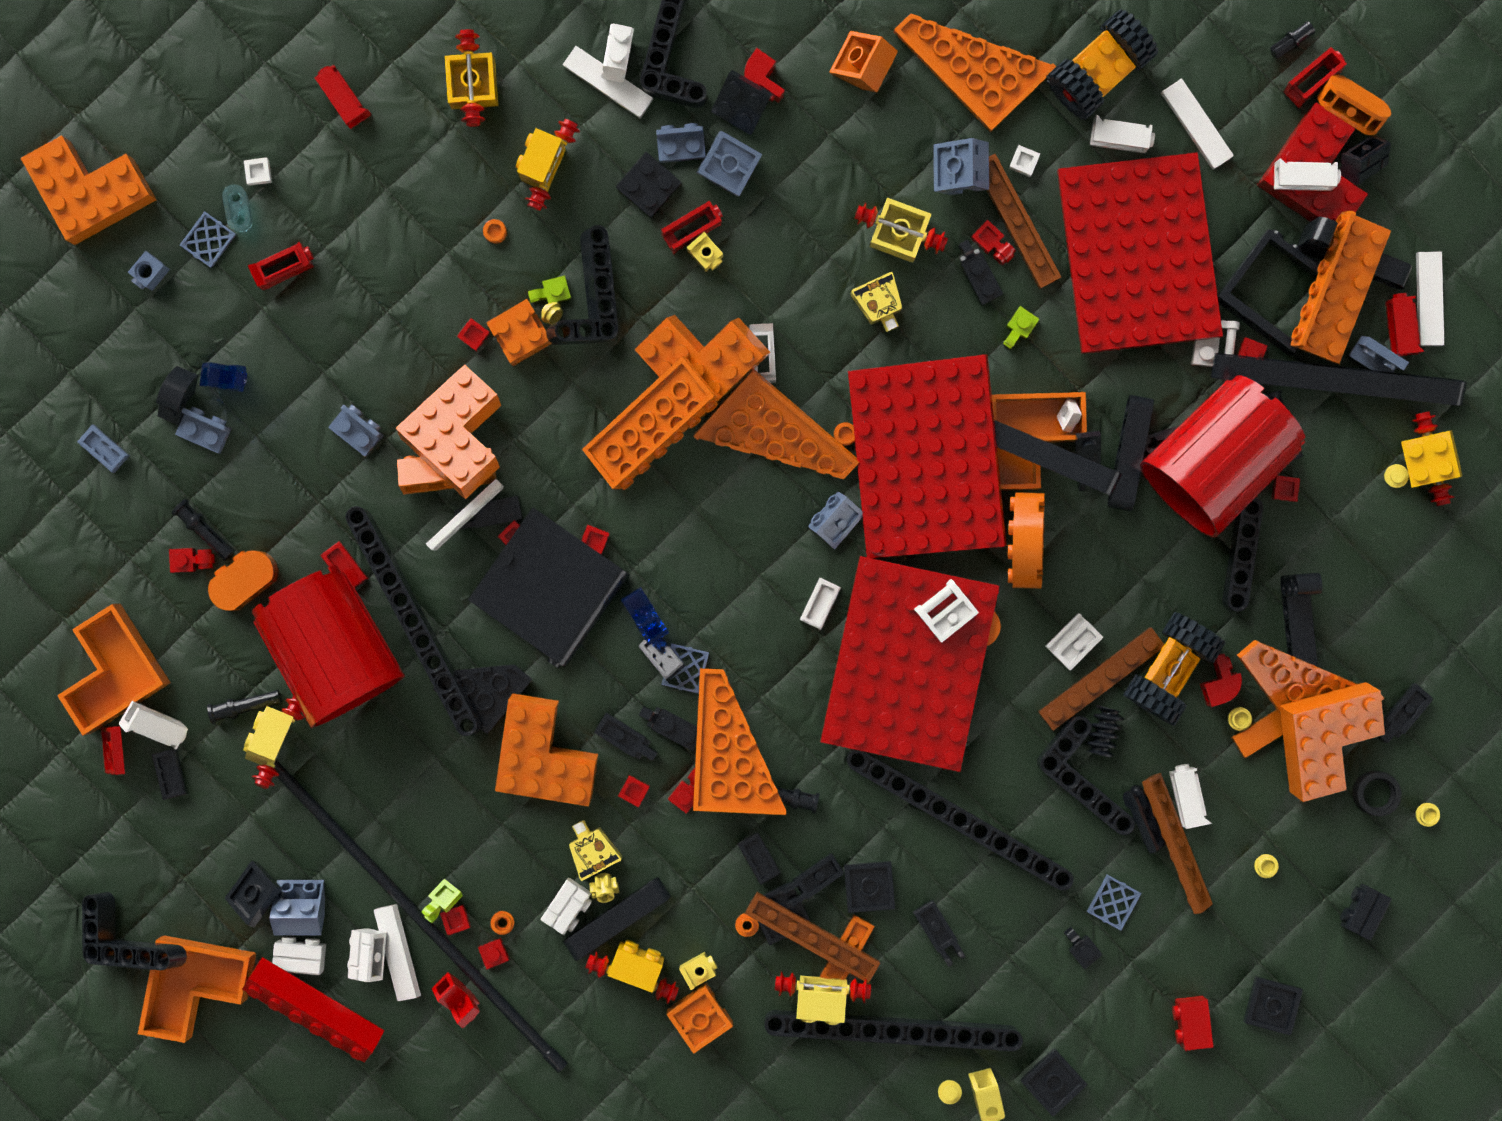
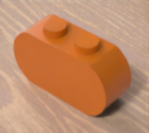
M1335 74L1331 76L1317 95L1318 102L1327 111L1366 135H1376L1391 116L1389 106L1382 99L1343 75Z
M241 551L233 557L234 562L228 567L224 565L214 573L215 577L210 580L208 586L209 597L213 604L223 610H240L276 582L278 566L272 556L261 551H247L246 553Z

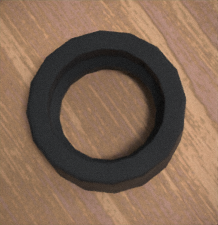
M1369 771L1357 778L1353 785L1352 795L1355 804L1361 811L1372 816L1382 817L1391 814L1397 809L1401 802L1402 791L1400 784L1393 776L1385 772ZM1382 780L1389 786L1390 798L1384 806L1372 807L1365 801L1363 796L1364 788L1370 781Z

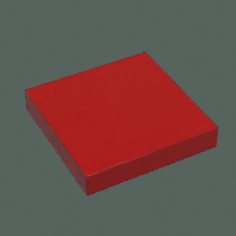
M102 727L101 736L105 773L111 775L125 774L121 727Z

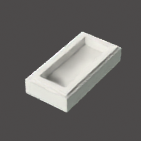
M819 578L800 620L821 630L841 587Z

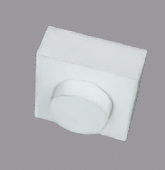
M1018 145L1009 169L1031 177L1040 153Z
M268 158L244 161L246 181L249 186L272 183Z
M1067 398L1056 417L1063 431L1072 432L1075 425L1079 423L1082 413L1076 401Z

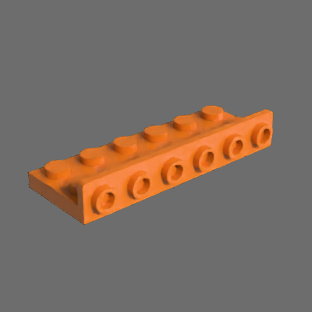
M1354 211L1342 212L1335 221L1338 223L1329 248H1327L1324 259L1318 265L1317 278L1310 286V296L1307 303L1301 309V319L1298 326L1292 332L1293 340L1290 345L1334 364H1340L1391 233L1389 229L1356 216Z
M682 356L582 450L612 489L624 490L633 484V478L638 474H643L651 467L650 463L655 458L659 459L665 455L668 446L679 442L684 437L683 433L688 428H693L701 421L700 417L703 414L713 411L718 406L717 402L722 397L719 393L713 392L690 361Z

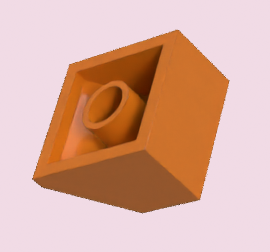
M850 31L829 72L862 90L877 93L898 50L881 36Z

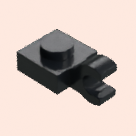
M1071 926L1064 931V934L1073 944L1068 950L1084 969L1103 955L1087 935L1081 939Z

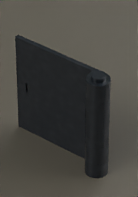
M533 507L468 600L550 657L547 661L560 668L561 665L566 667L630 574Z

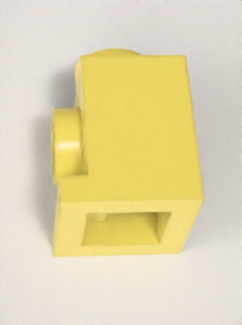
M705 232L687 246L689 254L705 272L709 269L713 271L723 262L721 260L723 253ZM707 248L711 251V254L704 256L702 251Z
M703 952L680 965L679 970L690 990L716 976L715 969L718 967L713 957H707L706 953ZM698 967H702L704 969V973L702 975L696 974L695 969Z

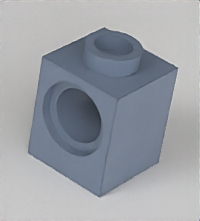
M145 251L128 273L134 277L131 281L143 290L146 287L153 291L170 269L154 255ZM151 267L152 274L148 278H144V270Z

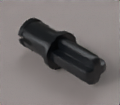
M1307 21L1293 32L1288 31L1284 38L1270 47L1271 54L1275 58H1279L1292 48L1297 49L1301 42L1315 34L1313 25Z

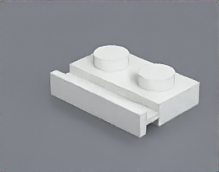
M1077 613L1045 647L1071 671L1103 636L1080 613Z

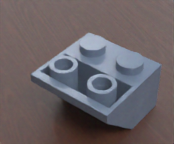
M277 880V884L282 890L272 903L269 918L274 936L321 935L325 917V881Z

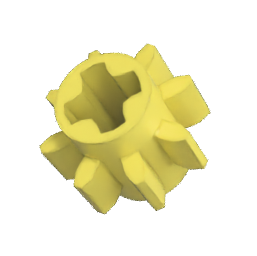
M608 873L596 875L594 882L589 883L592 898H597L598 902H610L614 899V894L619 893L616 877L612 878Z

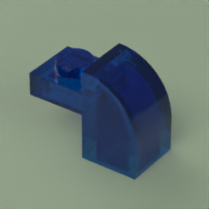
M211 362L202 363L199 386L244 392V386L247 382L246 366L223 365Z
M641 587L621 599L648 645L669 633L657 610Z

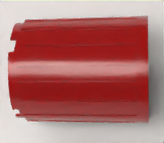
M1241 375L1235 376L1232 380H1226L1140 463L1143 475L1156 493L1187 523L1203 534L1213 538L1217 537L1302 450L1301 446L1305 443L1304 441L1301 442L1305 438L1304 431L1290 411L1276 397L1271 401L1261 392L1265 388L1260 384Z
M337 565L328 567L330 571L328 574L323 575L321 570L286 586L268 597L270 600L269 605L263 607L260 603L252 610L255 617L253 623L311 728L325 724L351 711L394 686L405 677L346 573L341 572Z

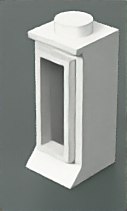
M1096 115L1092 124L1090 146L1146 153L1149 147H1153L1155 133H1152L1153 125L1146 128V125L1107 119L1102 121Z
M1280 158L1274 163V190L1331 191L1337 187L1341 180L1338 162L1332 165L1331 163L1314 162L1285 163Z
M773 323L750 324L749 329L755 336L768 335V350L771 352L769 354L770 372L759 374L770 383H776Z
M131 701L119 722V725L125 732L133 730V732L172 746L174 749H177L179 744L185 740L188 730L181 721L134 701Z
M1189 764L1175 766L1176 770L1169 771L1182 827L1189 829L1212 824L1204 818L1207 814L1198 774L1194 773V771H1197V768L1190 767Z

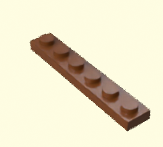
M996 154L989 156V190L987 192L1038 288L1042 289L1059 280L1061 275Z
M1149 627L1040 709L1038 713L1050 729L1054 731L1159 652L1164 643L1152 627Z
M1153 774L1142 781L1144 792L1149 799L1153 815L1161 829V835L1170 852V858L1178 872L1179 881L1184 887L1187 901L1194 914L1202 913L1213 903L1162 774Z
M756 892L745 911V914L859 979L863 981L867 979V983L870 982L880 965L879 960L759 892Z

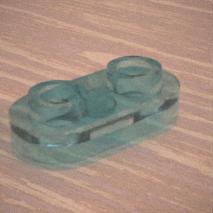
M229 185L222 194L227 223L234 231L245 232L252 225L247 192L239 185ZM239 194L240 199L234 202L233 196ZM244 217L243 224L239 225L237 223L238 218Z

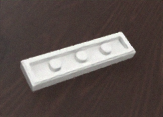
M577 46L574 47L563 63L564 68L639 119H641L653 101L651 96L626 79L621 83L601 78L603 64Z
M1182 78L1161 92L1212 170L1234 156Z
M1442 252L1416 253L1417 315L1420 339L1418 346H1443Z
M495 479L430 539L426 545L431 550L437 551L503 489L504 486L500 481Z
M397 904L374 909L379 931L387 932L385 955L397 1001L421 996Z

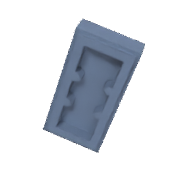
M94 424L77 441L112 473H115L130 456Z

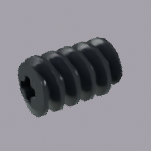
M1097 705L1096 708L1102 713L1094 714L1093 716L1099 723L1091 724L1097 731L1090 732L1089 736L1094 741L1086 742V745L1092 748L1086 751L1105 757H1114V754L1109 749L1116 748L1117 745L1111 739H1119V735L1114 733V730H1121L1122 727L1116 721H1124V717L1119 714L1121 711Z

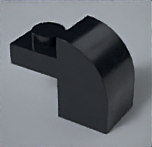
M178 366L168 374L157 396L156 403L159 404L157 417L176 425L180 424L184 415L182 409L186 407V402L195 394L197 374Z

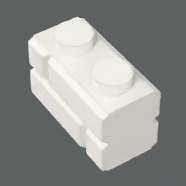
M618 24L610 25L601 78L624 82L634 31L632 27Z
M568 877L542 916L541 921L553 927L562 935L567 930L572 932L579 922L576 916L580 910L585 913L592 902L589 899L590 891Z
M368 928L352 930L349 940L348 978L364 982L383 980L387 932Z
M282 936V940H278L274 944L272 963L289 973L320 975L324 971L326 944L320 943V939L306 938L305 942L296 941V937Z

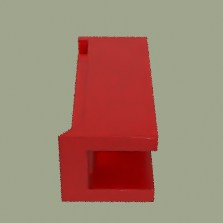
M1330 47L1294 77L1283 92L1300 108L1324 87L1331 76L1340 74L1347 65L1343 55ZM1324 65L1329 70V73L1306 93H1303L1298 86Z
M335 65L322 68L318 75L314 77L350 129L372 115L368 109L363 108Z
M708 201L661 229V235L671 252L675 254L678 250L693 242L703 232L707 234L721 226L723 215L717 205L713 206ZM706 215L709 220L708 224L683 239L677 240L674 235L675 232Z
M298 242L294 246L247 266L257 287L264 291L313 268L311 260L314 259V256L308 246L305 247ZM297 255L299 262L267 277L265 276L263 270Z
M1407 293L1394 294L1392 299L1385 301L1390 349L1398 356L1417 355L1425 352L1418 346L1420 344L1416 304L1413 302L1416 296L1407 297Z

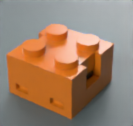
M528 299L486 322L512 366L517 365L552 344L547 339V331Z
M707 982L667 1009V1016L693 1054L733 1027V1020L725 1008L722 1009L715 999L714 992Z

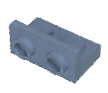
M697 123L685 124L684 128L666 125L662 126L661 130H656L659 163L706 158L703 126H698Z
M1361 336L1349 353L1351 358L1370 370L1394 372L1395 369L1404 370L1409 363L1377 341L1366 336Z
M343 404L341 407L342 411L328 428L363 456L367 457L384 436L379 432L381 427L371 419L367 422L360 417L363 413L355 406L351 405L348 407Z
M193 406L190 410L183 408L182 413L184 415L175 435L221 454L232 429L225 426L227 421L213 416L212 420L204 417L205 412Z
M837 492L827 500L826 506L813 516L808 527L829 546L836 549L861 520L863 511L845 495Z

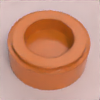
M492 219L484 225L483 235L488 242L499 244L505 240L507 228L502 221Z
M848 422L840 423L836 426L833 436L843 446H849L855 441L854 427Z

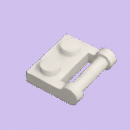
M1221 320L1222 329H1227L1224 354L1234 355L1236 331L1239 330L1240 322ZM1220 338L1194 341L1191 365L1212 367L1214 354L1218 353Z
M952 579L946 583V587L922 606L918 605L914 609L941 643L979 613ZM953 593L957 599L931 619L927 613Z

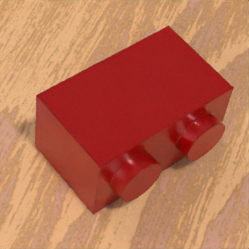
M1204 996L1175 999L1176 1006H1172L1174 1020L1178 1022V1029L1175 1030L1177 1044H1180L1185 1051L1213 1048L1208 1000Z

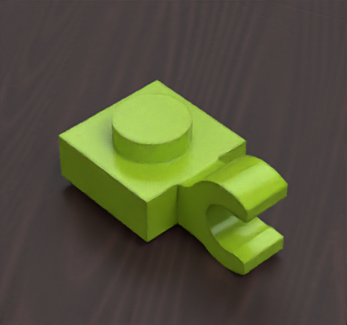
M565 275L542 281L543 289L528 291L531 303L547 299L548 303H560L571 300Z
M1020 306L1006 326L1011 332L1003 345L1011 349L1019 336L1026 340L1039 321V318Z
M443 879L428 895L432 902L422 910V914L425 915L424 918L433 923L441 909L447 913L463 896L461 891Z

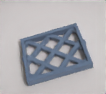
M204 211L180 246L190 252L196 259L212 268L237 234L224 226L221 221H217ZM207 218L215 221L216 225L208 226ZM202 221H204V227L198 228ZM220 228L226 229L229 235L221 236ZM216 229L218 237L209 238L208 230ZM205 230L206 238L198 240L197 232ZM194 233L195 240L188 241ZM221 239H228V240L225 242V244L222 246V240H221ZM218 240L219 248L211 249L210 241ZM207 242L208 250L200 251L199 243ZM195 244L196 252L188 249L187 245ZM212 252H218L213 259ZM208 253L209 261L203 260L200 254Z
M671 643V649L681 661L682 658L689 655L693 662L685 666L674 676L679 685L669 684L664 677L661 685L699 694V684L697 686L694 678L700 675L698 662L703 659L702 669H705L709 652ZM682 648L686 649L687 652L679 656L675 649ZM692 652L702 653L703 656L695 660ZM695 665L699 672L691 676L688 668ZM685 671L689 678L681 682L678 674ZM691 681L695 688L693 690L685 688L684 684Z
M1106 874L1086 912L1101 919L1102 922L1122 930L1142 893ZM1109 881L1117 882L1120 887L1112 889ZM1107 883L1108 890L1102 892L1105 884ZM1127 888L1133 891L1134 895L1126 897L1124 889ZM1121 890L1123 898L1115 900L1113 892ZM1110 893L1112 901L1103 903L1102 895ZM1099 897L1101 905L1094 906ZM1134 899L1129 907L1127 900ZM1124 901L1126 909L1118 912L1116 903ZM1113 905L1115 913L1107 915L1105 907ZM1102 908L1104 916L1095 914L1094 910ZM1126 913V915L1124 916V918H1123V920H1122V922H1121V919H1120V916H1119V915ZM1116 916L1118 924H1113L1108 918Z

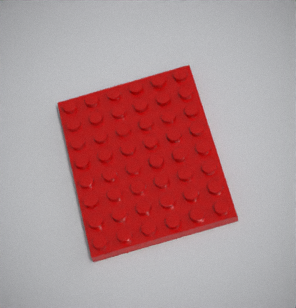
M1198 152L1058 169L1057 175L1081 354L1221 338L1223 333Z
M988 355L848 371L856 456L859 461L857 466L867 558L1007 546Z
M860 556L820 742L960 772L1000 586ZM952 579L979 613L941 643L914 609L918 605L922 606L946 587V583ZM952 593L927 614L931 619L955 601L957 597Z

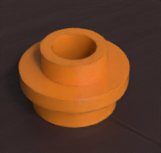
M499 911L491 919V928L499 935L510 933L515 924L513 916L507 911ZM501 918L507 921V925L504 927L499 925V919Z
M743 913L737 918L735 927L740 935L750 937L758 931L759 923ZM745 921L751 922L752 926L750 929L743 928Z

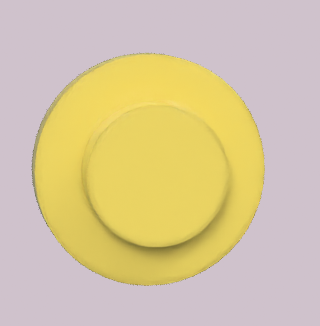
M557 302L546 304L541 312V320L551 325L558 322L563 315L561 306Z
M1399 464L1389 466L1384 473L1385 482L1393 488L1404 486L1409 478L1407 469Z
M1236 707L1230 711L1228 723L1233 729L1243 731L1251 725L1252 715L1247 709Z
M1423 803L1416 810V819L1421 825L1431 827L1439 821L1440 811L1434 804Z
M1269 854L1260 855L1254 863L1256 873L1263 878L1273 877L1279 868L1277 860Z
M946 1080L940 1084L938 1095L942 1102L955 1104L960 1100L962 1090L956 1081Z

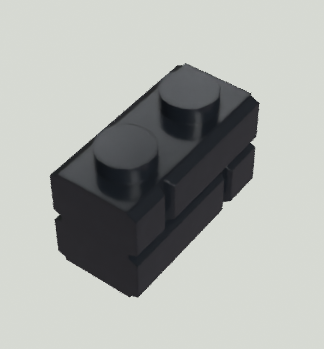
M1372 135L1343 153L1341 159L1342 166L1340 167L1341 176L1355 185L1361 184L1388 165L1391 143L1376 135Z
M1361 883L1360 887H1355L1351 894L1353 901L1349 908L1346 907L1341 913L1340 920L1342 922L1340 925L1371 941L1392 898Z

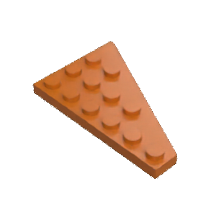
M914 14L908 15L893 31L990 132L1044 82L1046 76L1056 67L1053 63L1049 64L1037 60L1036 57L1023 55L1019 51L1005 46L1001 47L986 42L985 39L972 37L971 34L938 25L937 22L924 20L922 17Z
M754 368L693 435L697 440L702 439L713 442L715 445L728 446L733 450L765 456L766 459L779 460L782 463L799 468L802 466L813 469L818 473H827L843 480L859 464L857 457Z
M1257 640L1251 642L1237 654L1240 661L1279 713L1280 705L1357 685V683Z
M700 668L693 811L786 815V808L774 785L733 689L729 684L725 671L723 669Z

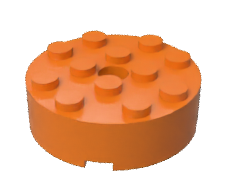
M1016 492L1015 497H1010V511L1014 512V521L1009 520L1008 535H1013V545H1008V559H1013L1012 568L1008 569V583H1012L1013 588L1042 589L1045 513L1044 507L1040 506H1045V493Z

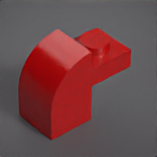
M756 48L746 63L744 77L773 93L769 101L773 102L775 100L779 103L784 97L785 90L768 79L776 67V61Z
M1220 653L1213 663L1217 678L1200 683L1206 705L1209 707L1231 701L1236 697L1241 688V673L1235 672L1231 674L1230 670L1233 669L1232 663L1228 656L1225 657L1224 653Z
M449 972L431 988L437 1001L451 1011L457 1025L462 1028L473 1021L480 1012L477 1006L479 1001L475 995Z

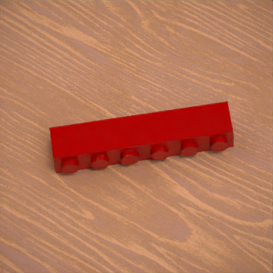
M263 957L242 988L250 997L262 1001L270 1009L279 1011L292 1022L299 1023L309 1029L312 1034L324 1038L332 1046L344 1050L352 1058L361 1060L364 1063L373 1053L385 1031Z

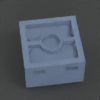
M719 131L696 174L738 197L762 154L723 131Z
M969 138L934 144V192L956 195L963 194L965 189L972 191L989 190V142Z

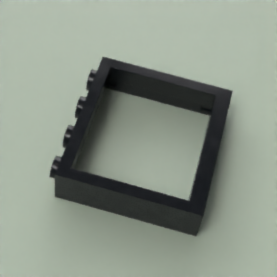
M1268 229L1261 235L1217 294L1218 304L1289 356L1298 349L1290 346L1293 339L1230 293L1268 242L1317 278V269L1320 262L1314 258L1309 259L1303 254V250L1299 246L1285 241L1284 236L1280 232Z

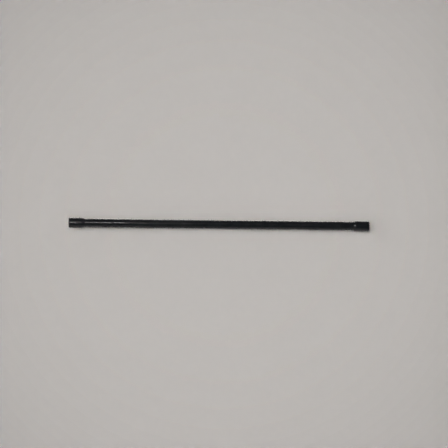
M276 759L274 769L279 774L277 778L542 1054L550 1066L559 1073L568 1062L535 1031L433 923L424 918L425 915L422 914V911Z

